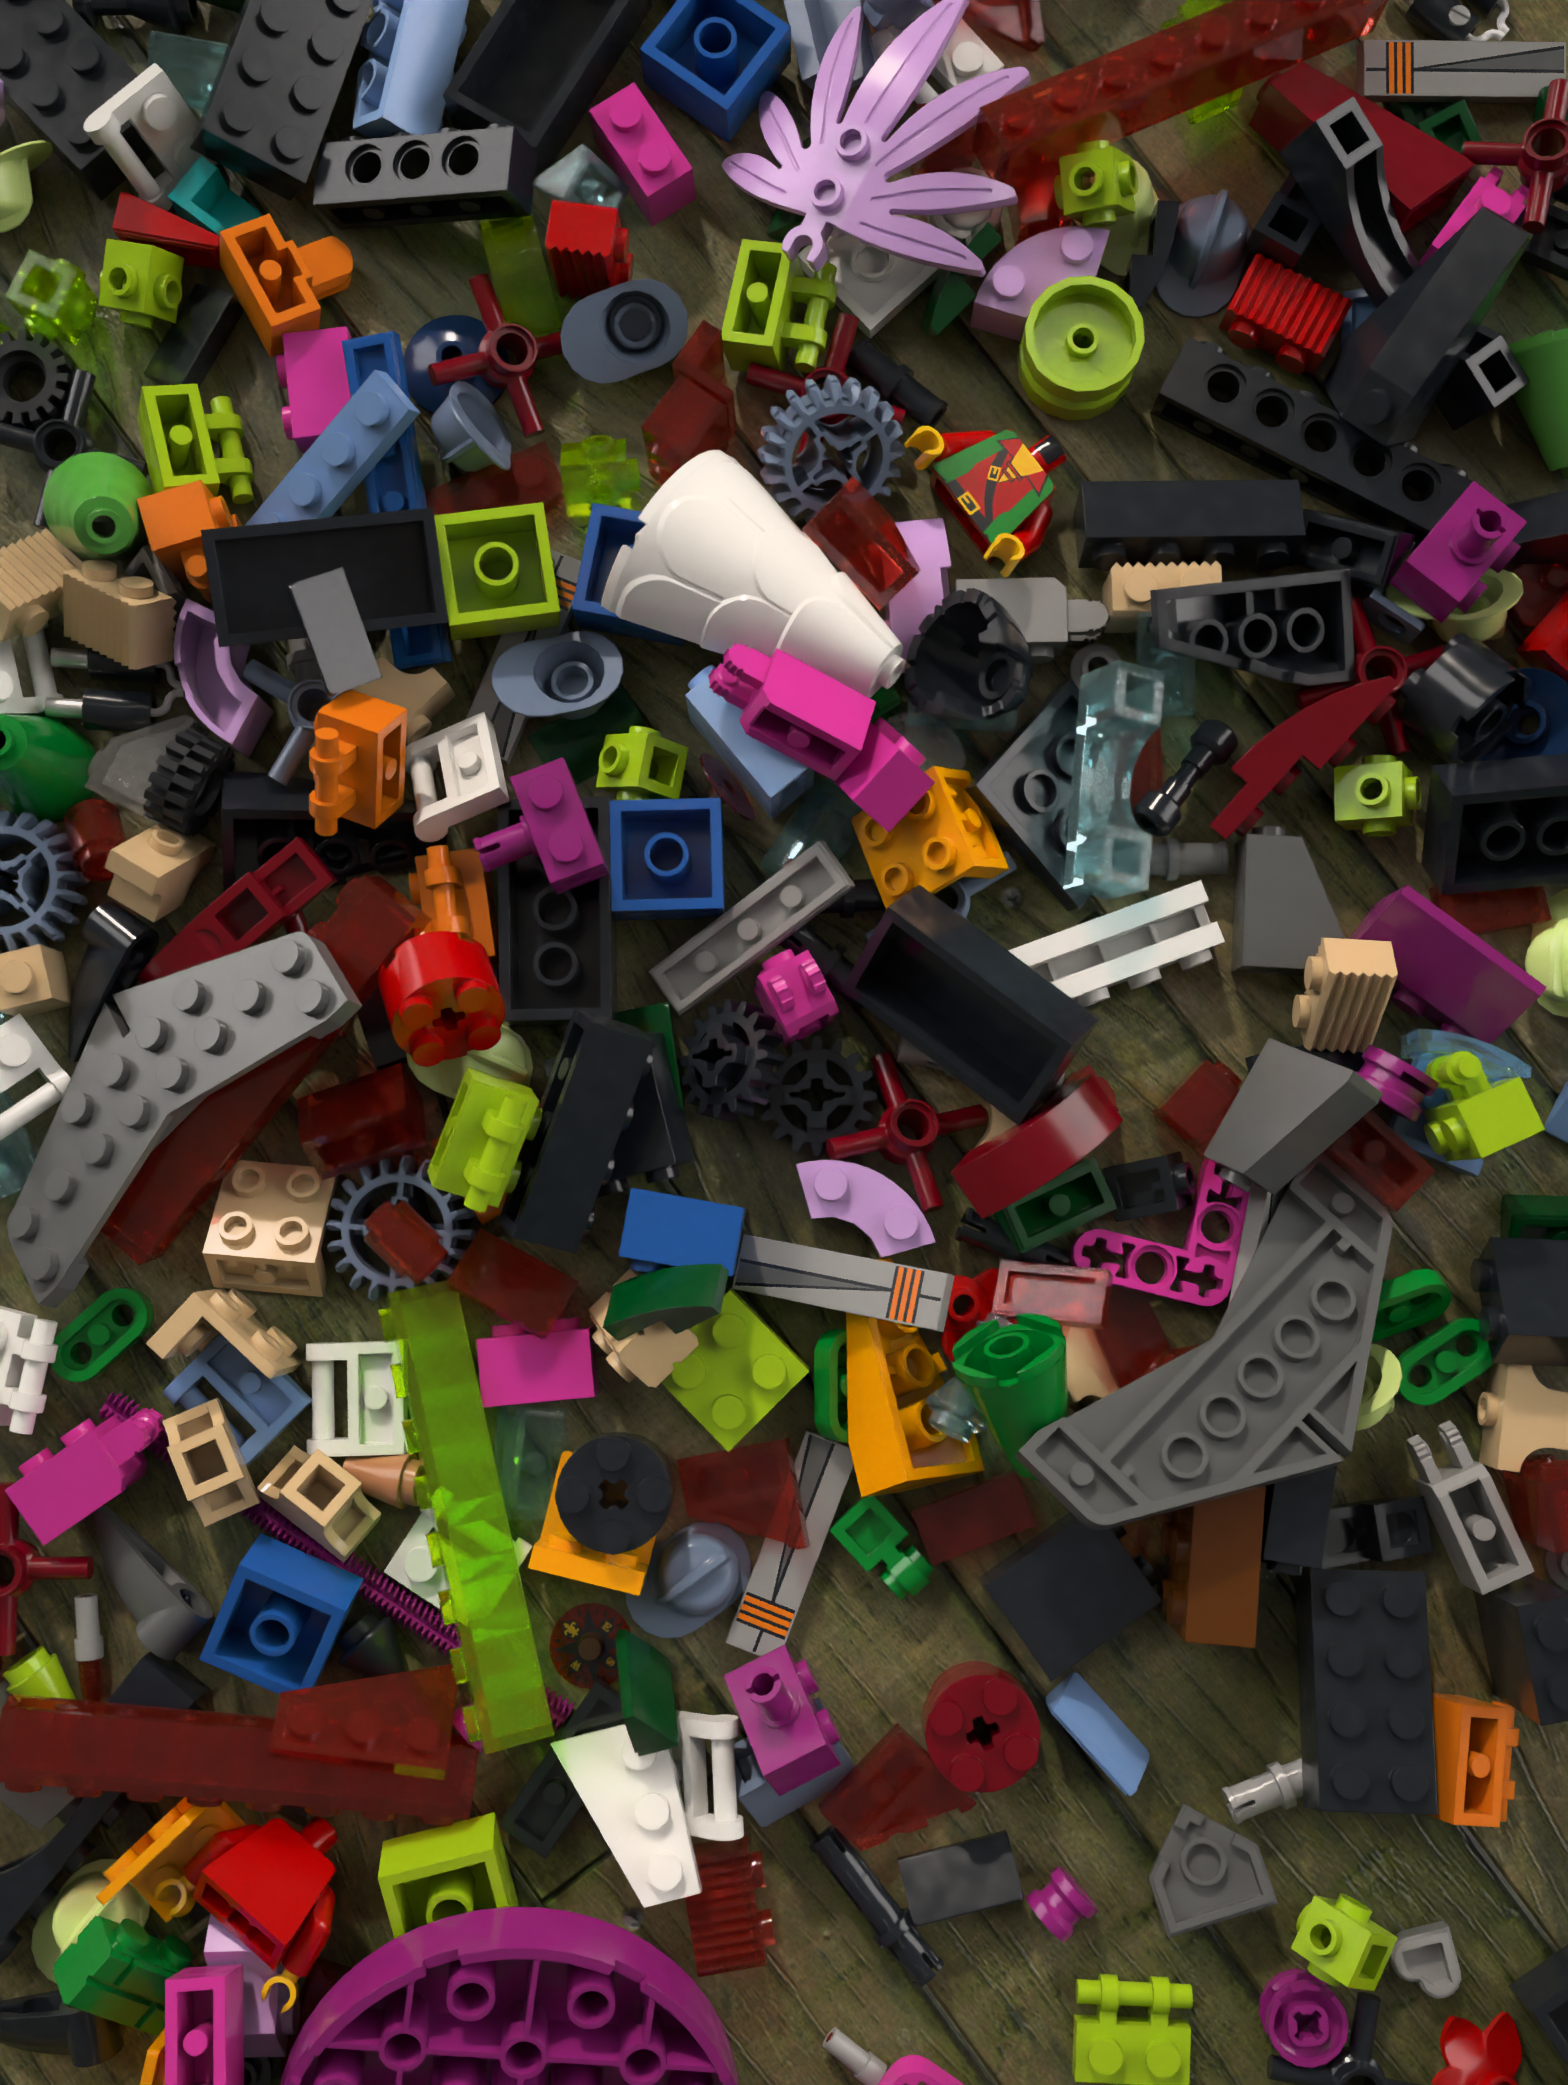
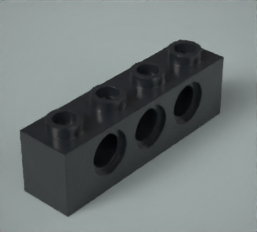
M500 123L490 124L486 129L461 131L455 128H442L437 133L418 135L395 132L390 134L389 137L372 139L348 136L343 138L342 141L320 143L313 205L340 230L531 216L537 153L514 126Z

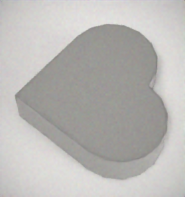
M1442 1920L1394 1934L1398 1939L1388 1960L1392 1970L1401 1979L1416 1982L1431 1997L1446 1998L1453 1995L1461 1982V1970L1449 1926Z

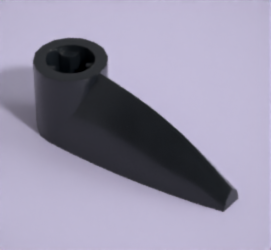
M113 901L99 905L87 918L83 927L82 936L84 941L88 943V947L77 974L69 1013L68 1051L69 1058L73 1062L79 1061L104 1002L118 1007L112 994L135 987L139 980L136 976L149 963L159 942V935L156 930Z
M59 1990L0 2001L1 2044L37 2053L71 2055L72 2063L76 2067H90L103 2063L118 2054L124 2046L119 2023L64 2005Z

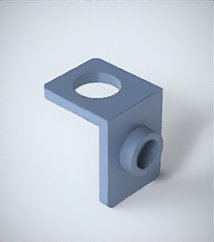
M1363 583L1370 588V591L1362 601L1368 621L1404 645L1412 642L1422 632L1425 624L1381 595L1384 590L1383 588ZM1384 614L1397 619L1404 627L1394 624Z

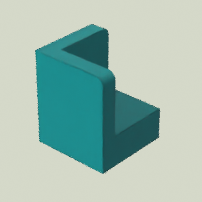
M203 156L197 159L167 196L180 218L220 236V231L261 217L260 212L228 188L219 169Z

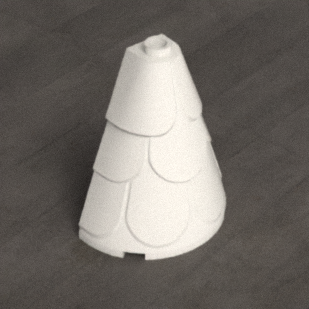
M709 450L697 455L678 469L663 484L638 517L645 526L636 533L633 549L627 545H622L606 582L601 606L615 613L621 619L697 643L701 648L724 654L734 643H742L744 646L748 645L749 649L754 648L768 657H771L778 648L868 698H871L881 686L889 689L897 681L905 667L906 660L901 658L903 651L902 643L845 572H837L811 537L795 525L753 475L744 469L734 457L725 454L721 450Z

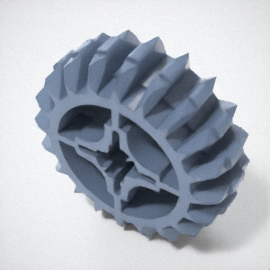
M828 374L823 390L819 389L813 379H806V395L799 398L796 392L787 390L786 399L791 405L786 411L780 407L771 406L770 414L777 421V426L768 425L761 427L760 433L762 437L770 443L758 448L757 451L760 461L767 464L760 471L761 478L765 484H773L769 490L770 495L776 502L785 501L784 509L790 516L795 517L802 512L805 522L813 526L822 515L827 526L834 528L839 514L843 513L848 522L856 523V509L863 505L868 512L875 513L876 506L871 498L876 493L881 496L890 497L891 489L884 482L885 479L901 477V469L892 460L905 455L904 446L899 441H896L903 434L902 426L897 420H890L894 415V409L887 401L879 402L880 394L872 386H868L861 391V384L856 378L849 377L841 388L837 377ZM839 413L856 416L851 421L845 418L835 425H827L818 420L827 415ZM805 430L807 434L806 446L796 456L797 463L792 466V455L795 445ZM823 436L830 446L834 445L839 450L836 455L842 462L841 467H838L832 457L828 458L824 454L826 448L821 443L820 437ZM870 439L868 454L857 472L856 460L859 454L868 447L866 441ZM830 479L843 483L825 489L808 487L812 483L818 486L820 483Z
M0 811V850L15 844H33L37 847L29 855L21 853L10 861L0 857V914L4 916L7 912L16 908L29 916L27 920L19 924L0 927V954L6 953L7 950L10 952L37 944L47 946L46 936L57 942L64 941L65 935L60 925L63 922L73 926L80 924L77 915L70 913L73 904L79 906L88 904L87 897L76 893V887L84 886L90 880L87 874L74 871L85 862L83 854L77 851H70L74 844L73 838L66 833L57 834V825L48 819L38 823V819L30 812H22L17 819L15 814L10 811ZM5 872L19 877L14 882L18 883L15 891L20 897L7 892L8 889L13 888L7 886L10 878ZM50 876L47 896L43 900L41 893L42 885Z
M403 1155L400 1160L399 1171L397 1172L391 1157H381L379 1161L381 1176H378L370 1165H363L359 1168V1173L365 1185L361 1186L356 1181L346 1179L342 1186L352 1196L351 1200L333 1198L331 1201V1207L344 1212L342 1220H327L326 1229L331 1231L341 1230L342 1240L331 1241L327 1244V1249L329 1252L345 1250L347 1257L338 1261L335 1269L338 1273L349 1271L354 1267L357 1269L349 1283V1286L354 1290L360 1289L371 1280L368 1299L372 1301L379 1300L388 1287V1299L391 1305L402 1304L405 1288H407L409 1297L414 1304L424 1302L425 1291L423 1284H426L434 1295H441L445 1292L444 1284L439 1277L441 1273L452 1281H457L462 1276L460 1270L451 1263L453 1258L465 1262L472 1260L473 1253L467 1249L460 1248L459 1243L460 1239H477L478 1232L476 1230H461V1220L472 1219L476 1214L470 1208L457 1209L456 1203L464 1199L462 1196L432 1187L427 1173L431 1160L426 1159L420 1165L418 1172L415 1173L416 1163L414 1156ZM397 1185L396 1196L391 1197L389 1210L384 1216L379 1219H362L368 1204L377 1194L388 1187ZM415 1186L426 1191L435 1200L441 1210L444 1224L429 1223L420 1216L417 1205L418 1200L414 1198ZM403 1214L405 1224L413 1225V1228L426 1229L427 1234H413L412 1237H403L406 1244L400 1245V1236L391 1234V1231H379L377 1227L401 1223L398 1216ZM361 1235L377 1238L382 1242L386 1250V1262L390 1263V1273L380 1269L371 1261L363 1247ZM424 1241H443L439 1253L425 1269L414 1275L407 1276L408 1263L413 1262L414 1251L419 1244Z

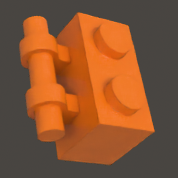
M202 480L138 498L137 503L151 551L183 585L190 583L213 606L201 530L242 526L237 514L230 515L222 495L214 497Z
M350 689L339 694L317 712L314 721L315 746L309 751V770L313 773L315 790L309 794V813L315 818V832L321 836L336 834L338 831V818L340 817L376 829L404 804L407 708Z
M447 845L426 848L427 855L415 856L417 872L409 873V888L414 906L421 905L424 926L416 927V936L434 931L456 932L460 940L474 944V939L481 943L488 953L491 964L499 963V930L491 873L485 872L479 859V851L477 852L476 848L449 851V846Z
M1432 1693L1438 1815H1425L1452 1825L1500 1827V1822H1507L1508 1800L1515 1798L1516 1781L1510 1779L1512 1747H1518L1520 1731L1519 1728L1514 1727L1515 1708L1503 1701L1492 1700L1491 1704L1462 1695Z

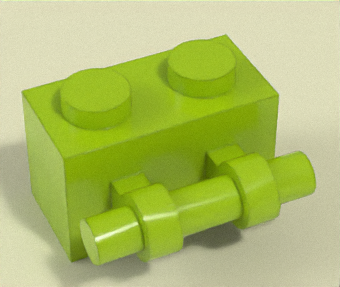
M742 239L720 336V342L731 370L748 372L750 363L754 362L784 372L789 348L797 349L794 364L797 370L805 373L815 370L818 355L823 354L826 348L828 333L824 330L827 313L828 310L834 308L838 288L834 285L837 272L835 265L826 262L818 272L815 271L813 278L804 277L798 255L794 261L789 260L782 250L783 243ZM799 302L807 304L803 324L795 323Z
M198 384L142 386L137 422L153 493L202 480L214 497H217L220 483L229 486L234 503L245 504L251 502L254 499L251 482L255 477L251 461L244 457L240 440L244 436V429L241 417L238 414H234L231 398L227 396L213 398L210 401L212 414H204ZM210 439L220 444L223 458H214Z
M1466 1051L1436 1057L1427 1065L1425 1074L1439 1083L1437 1089L1444 1090L1448 1100L1423 1111L1428 1122L1424 1125V1132L1432 1149L1438 1155L1443 1154L1446 1162L1484 1158L1545 1130L1520 1076L1489 1083L1479 1058Z
M467 1067L427 1170L432 1187L465 1197L464 1205L474 1211L486 1212L488 1205L499 1208L504 1192L512 1193L519 1180L522 1161L517 1160L524 1140H533L541 1122L542 1108L537 1107L539 1100L530 1087Z

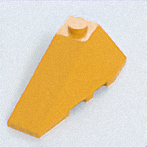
M876 1259L894 1263L892 1259ZM846 1312L848 1444L861 1497L903 1492L985 1471L971 1416L962 1399L954 1402L940 1374L947 1368L939 1352L930 1354L918 1331L919 1327Z

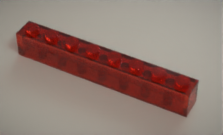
M1233 0L981 106L971 148L988 178L1012 186L1059 166V157L1076 154V146L1081 143L1095 140H1107L1109 144L1369 34L1374 31L1388 0Z
M364 875L361 879L356 877L348 882L335 900L339 907L326 923L320 921L307 933L327 946L362 1006L379 986L378 977L383 964L385 969H387L389 964L396 958L394 950L403 942L420 935L432 920L382 876ZM357 1012L343 1026L323 1038L317 1039L308 1036L207 1096L149 1154L100 1232L138 1265L162 1257Z
M10 1694L2 1708L0 1719V1782L5 1783L7 1790L14 1792H37L42 1789V1786L67 1787V1794L83 1798L101 1796L104 1790L127 1792V1798L137 1802H158L163 1799V1795L187 1797L189 1804L199 1807H217L222 1805L223 1800L246 1802L247 1808L260 1812L279 1811L282 1805L303 1806L308 1814L322 1817L336 1816L340 1810L363 1811L365 1818L375 1821H393L397 1819L398 1814L420 1816L422 1822L436 1826L452 1825L454 1819L469 1820L479 1749L469 1744L460 1733L426 1730L420 1733L419 1730L19 1694Z

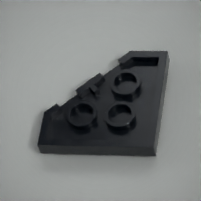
M1072 679L1059 684L964 789L1067 911L1081 908L1111 872L1110 850H1106L1103 847L1102 819L1109 817L1107 774H1102L1100 768V744L1106 742L1105 720Z

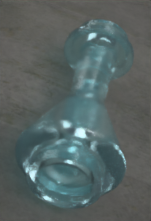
M988 1313L985 1320L977 1321L975 1326L978 1327L994 1319H998L1000 1327L1013 1324L1000 1316ZM956 1376L926 1398V1405L932 1410L928 1423L945 1435L968 1443L973 1432L982 1434L987 1431L988 1427Z

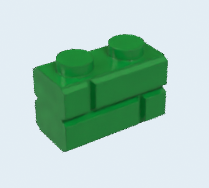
M95 1915L78 1935V1942L76 1944L71 1943L54 1963L53 1973L64 2005L158 2036L165 2028V1980L184 1968L193 1967L191 1962L193 1955L190 1948L176 1936L168 1935L162 1940L148 1935L145 1929L134 1920L126 1918L119 1924Z

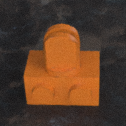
M270 213L220 231L219 265L269 357L284 352L282 334L318 330L321 307L318 301L343 292L351 285L353 268L351 251L343 241L334 236L324 237L297 247L293 239L287 242L284 241Z

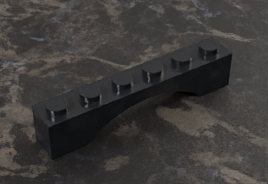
M1353 96L1316 120L1279 154L1377 309L1421 265L1416 260L1401 232L1390 201L1384 168L1383 143ZM1480 324L1436 398L1435 403L1452 430L1455 431L1494 409L1529 383L1530 380L1502 335Z
M149 1652L139 1660L105 1703V1733L98 1766L85 1797L68 1823L52 1840L38 1850L0 1865V1965L22 1941L23 1937L16 1930L29 1916L36 1921L60 1892L52 1885L64 1870L73 1875L94 1851L96 1846L89 1839L102 1824L109 1830L130 1806L132 1800L125 1794L136 1780L139 1779L146 1784L166 1761L169 1755L161 1749L175 1733L180 1738H183L204 1713L205 1710L198 1703L210 1688L175 1659L165 1660Z

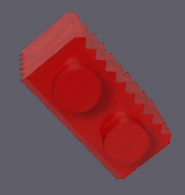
M552 200L545 247L556 291L561 298L568 294L571 299L578 295L582 300L591 294L632 280L634 256L628 253L630 232L629 229L621 228L618 208Z
M1256 254L1219 328L1228 332L1229 340L1238 347L1248 350L1258 347L1276 356V363L1286 371L1297 374L1306 371L1314 375L1353 302L1350 298H1343L1340 293H1333L1330 288H1323L1321 283H1314L1311 278H1304L1301 273H1294L1292 269H1285L1282 264H1275L1272 259H1265L1262 254Z

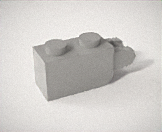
M1055 577L956 579L953 593L958 590L966 592L967 588H975L989 594L999 602L1018 624L1028 643L1033 664L1052 662L1054 656L1062 655L1066 644H1082L1084 641L1087 644L1091 641L1094 643L1096 639H1100L1101 632L1105 629V624L1110 617L1105 603H1100V600L1098 602L1094 601V599L1091 602L1087 599L1067 600L1066 587Z
M1450 1420L1438 1425L1439 1439L1451 1461L1450 1464L1439 1469L1432 1457L1429 1446L1419 1435L1407 1439V1449L1419 1474V1478L1414 1479L1420 1495L1424 1496L1425 1506L1461 1584L1484 1595L1535 1572L1491 1475L1482 1463L1472 1459L1456 1426Z

